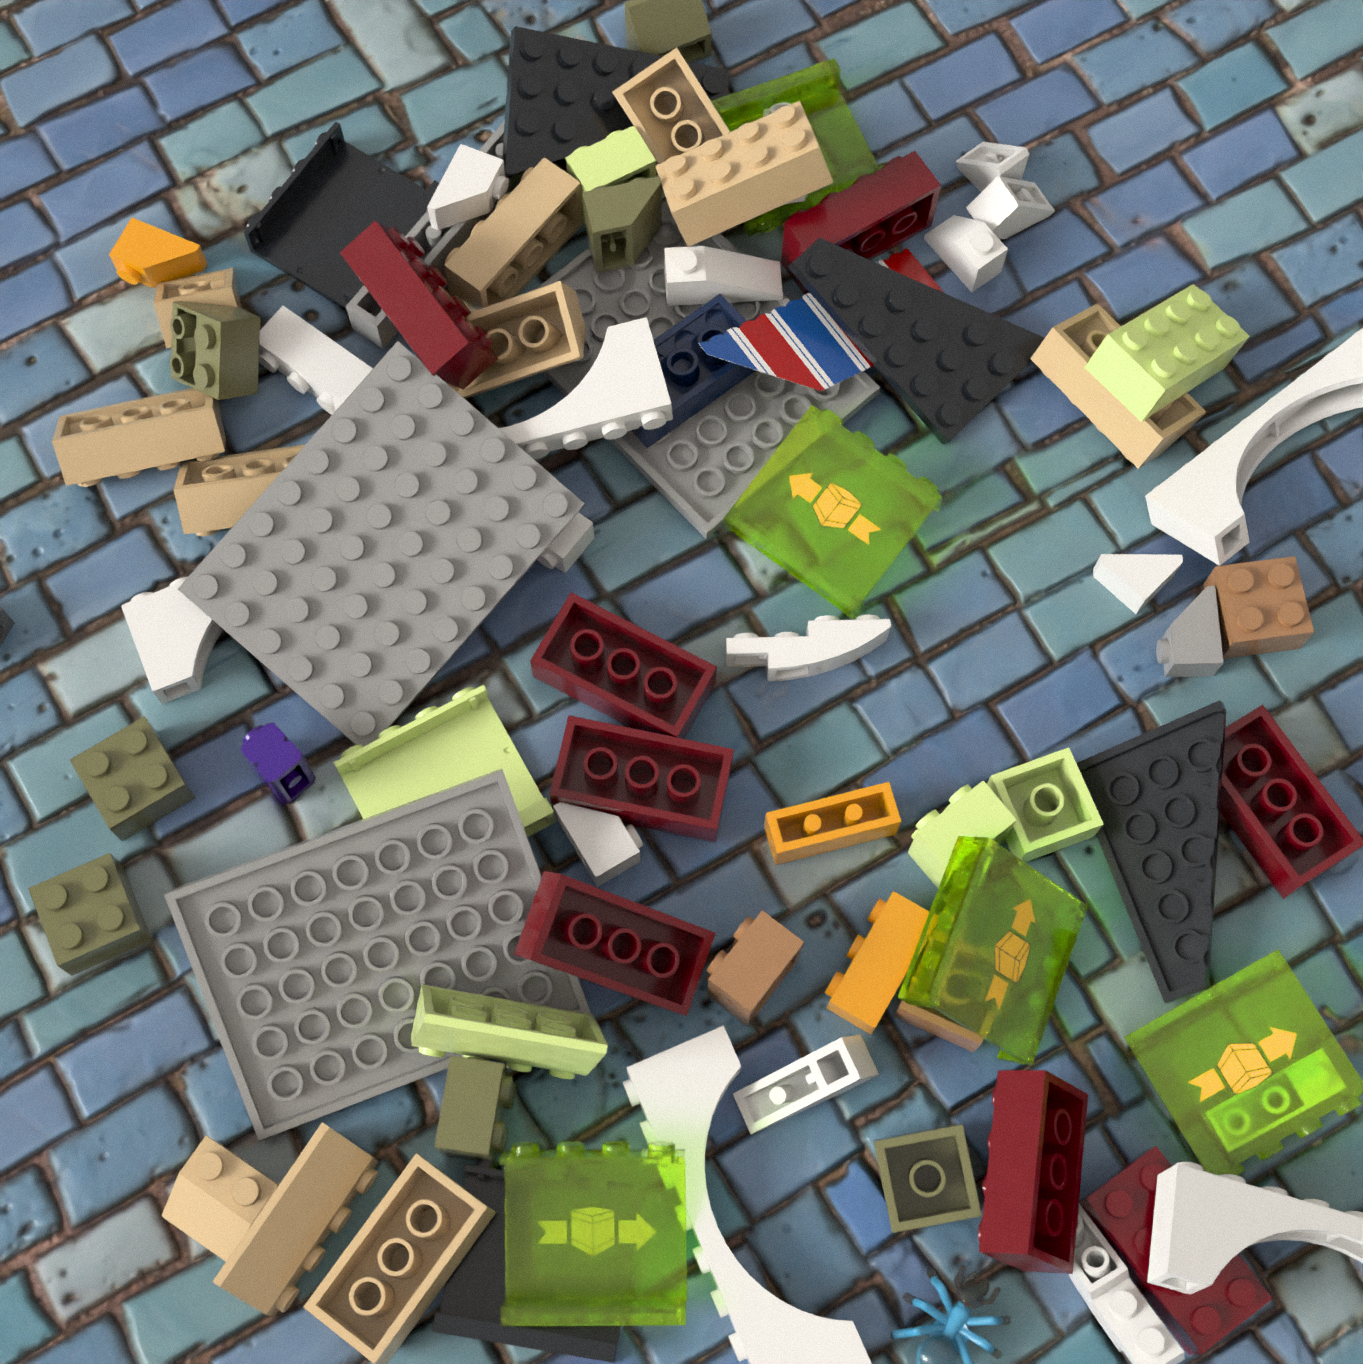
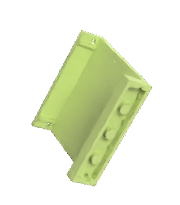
M484 685L476 689L468 687L457 692L452 697L453 701L439 708L431 706L422 710L415 716L416 720L402 727L395 725L385 729L378 735L377 740L364 747L363 745L350 747L341 754L339 760L334 762L363 819L502 768L527 838L556 823L554 810L547 798H543L489 701Z

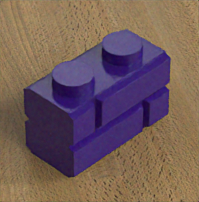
M274 722L267 723L265 726L259 725L245 736L240 751L258 777L284 805L293 802L315 783L316 776L303 754L287 739L286 735Z

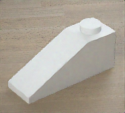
M707 246L664 248L667 306L706 304L718 294H721L729 303L783 300L779 261Z
M861 1034L841 1037L733 1093V1096L750 1134H754L838 1096L878 1076L879 1073Z

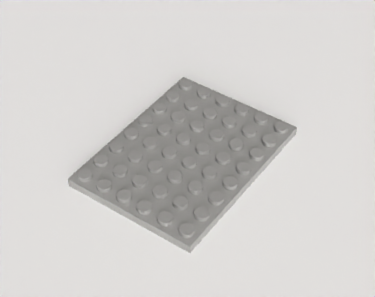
M663 189L661 190L662 226L633 266L596 273L590 248H587L538 287L541 288L562 281L575 290L586 327L583 358L542 372L565 396L569 395L590 371L600 353L608 327L647 317L654 340L704 305L667 306L664 248L687 247L671 214ZM721 233L692 245L740 253ZM783 294V300L733 302L730 304L747 321H755L761 314H770L776 307H785L790 300ZM755 371L649 448H646L631 430L627 431L624 436L609 441L707 539L879 394L880 386L864 371L823 391Z
M397 341L188 576L178 590L354 744L363 745L364 747L377 740L378 735L395 723L582 510L585 503L437 374L433 376L421 360Z
M502 768L165 892V899L258 1141L445 1070L449 1066L450 1056L462 1057V1054L445 1052L444 1057L428 1056L418 1051L419 1047L412 1046L411 1033L421 984L591 1014L577 977L514 955L542 877Z

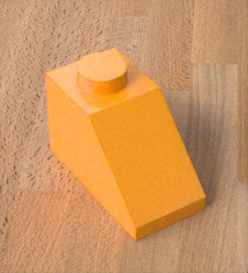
M132 217L109 254L120 278L130 284L137 285L139 282L151 288L157 287V283L181 279L205 271L208 265L199 244Z

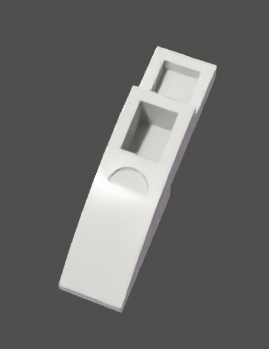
M870 614L858 616L855 620H839L836 616L826 615L817 617L815 621H808L805 636H799L795 632H781L774 637H758L754 633H740L735 635L734 638H726V667L766 666L767 682L814 676L849 664L876 649L887 641L891 622L890 619H880L879 616Z
M1079 1204L1073 1274L1068 1275L1117 1350L1119 1352L1123 1351L1132 1364H1178L1185 1359L1183 1349L1129 1278L1128 1268Z

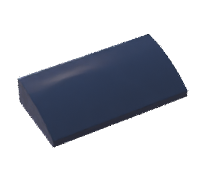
M718 294L653 340L670 397L673 420L666 421L663 426L656 429H644L643 426H639L638 429L631 430L646 448H649L756 371L707 355L699 345L700 342H709L715 335H724L731 328H739L742 323L747 321L721 294Z

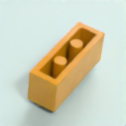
M886 782L767 812L764 829L774 864L779 865L896 835L901 819L890 783Z
M894 891L887 902L879 898L867 921L874 924L866 938L858 934L846 955L847 958L853 960L845 975L837 971L825 991V994L831 997L826 1009L871 1035L938 916Z

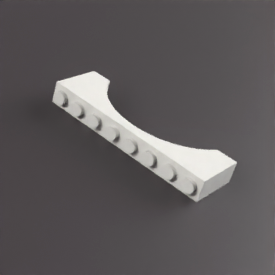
M647 317L608 327L604 343L596 361L580 384L569 395L533 418L499 429L536 460L546 456L553 450L561 448L574 450L585 446L588 441L603 437L607 440L617 439L624 436L627 431L638 429L639 426H643L644 429H656L663 426L666 421L673 420L670 397ZM350 394L333 398L335 410L338 409Z
M1363 328L1354 333L1343 344L1327 354L1321 361L1300 375L1278 394L1271 397L1264 405L1243 419L1238 425L1213 442L1207 449L1148 493L1145 498L1151 524L1219 566L1250 543L1245 513L1241 504L1246 485L1259 463L1277 445L1304 427L1326 417L1363 407Z
M188 577L179 578L173 581L169 587L157 592L140 593L134 596L131 602L121 605L151 689L161 704L201 689L208 657L216 640L223 631L216 622L178 590Z
M724 1025L626 1067L629 1079L622 1082L632 1107L640 1104L646 1120L639 1124L649 1148L657 1145L664 1160L657 1164V1168L666 1189L668 1190L675 1186L681 1204L674 1206L684 1232L693 1229L699 1246L692 1249L702 1275L711 1272L717 1289L711 1291L710 1294L720 1318L727 1315L730 1317L735 1333L728 1337L738 1361L741 1362L747 1359L749 1364H872L853 1321L834 1320L816 1316L778 1299L764 1289L742 1267L727 1246L717 1226L706 1187V1141L717 1106L727 1088L741 1070V1064Z
M1178 1162L1157 1176L1147 1282L1191 1295L1211 1286L1229 1261L1246 1247L1278 1240L1304 1241L1323 1245L1340 1251L1363 1263V1212H1341L1329 1208V1204L1322 1200H1300L1287 1196L1288 1192L1278 1187L1267 1186L1259 1188L1246 1184V1180L1237 1175L1222 1174L1218 1176L1203 1171V1167L1199 1164Z

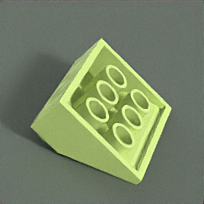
M421 984L411 1033L412 1046L419 1047L418 1051L428 1056L444 1057L445 1052L462 1054L463 1058L506 1062L507 1068L521 1072H530L532 1067L549 1069L550 1075L562 1079H574L575 1074L587 1076L606 1055L608 1047L593 1014Z

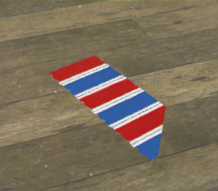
M908 248L904 249L902 253L892 254L888 260L882 259L876 262L943 292ZM811 293L803 295L800 300L796 299L788 302L785 307H776L770 314H761L755 321L749 320L742 323L739 328H731L724 335H715L709 342L699 343L707 355L818 391H823L874 366Z

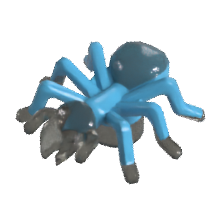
M961 1265L954 1278L959 1301L953 1305L945 1284L938 1278L934 1269L930 1268L926 1270V1274L931 1284L937 1289L948 1314H943L925 1300L919 1299L910 1293H904L902 1297L904 1301L924 1310L935 1319L930 1325L893 1330L890 1333L891 1338L900 1339L928 1334V1338L918 1348L916 1355L917 1364H956L958 1352L964 1364H974L966 1347L968 1339L981 1346L994 1358L1000 1359L1002 1352L995 1348L990 1341L969 1330L967 1326L1008 1325L1011 1323L1009 1316L971 1317L970 1314L971 1309L993 1304L1001 1289L995 1287L989 1298L984 1299L983 1297L988 1293L990 1286L988 1278H983L980 1284L975 1286L978 1272L974 1271L966 1276L962 1285L961 1279L966 1267Z

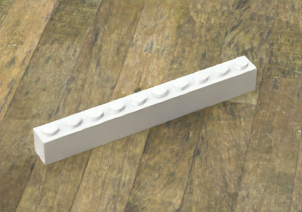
M282 306L260 330L259 362L269 371L275 373L278 370L287 376L286 379L290 385L300 393L305 394L307 391L317 398L319 405L330 414L336 411L333 398L352 393L373 369L285 306ZM578 513L539 557L538 561L549 569H553L555 566L563 573H566L593 541V522Z

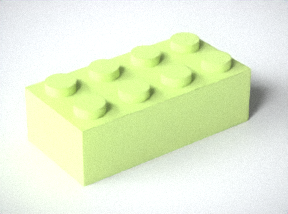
M1192 284L1107 334L1084 368L1142 422L1223 370L1250 336L1234 318L1225 314L1206 292Z

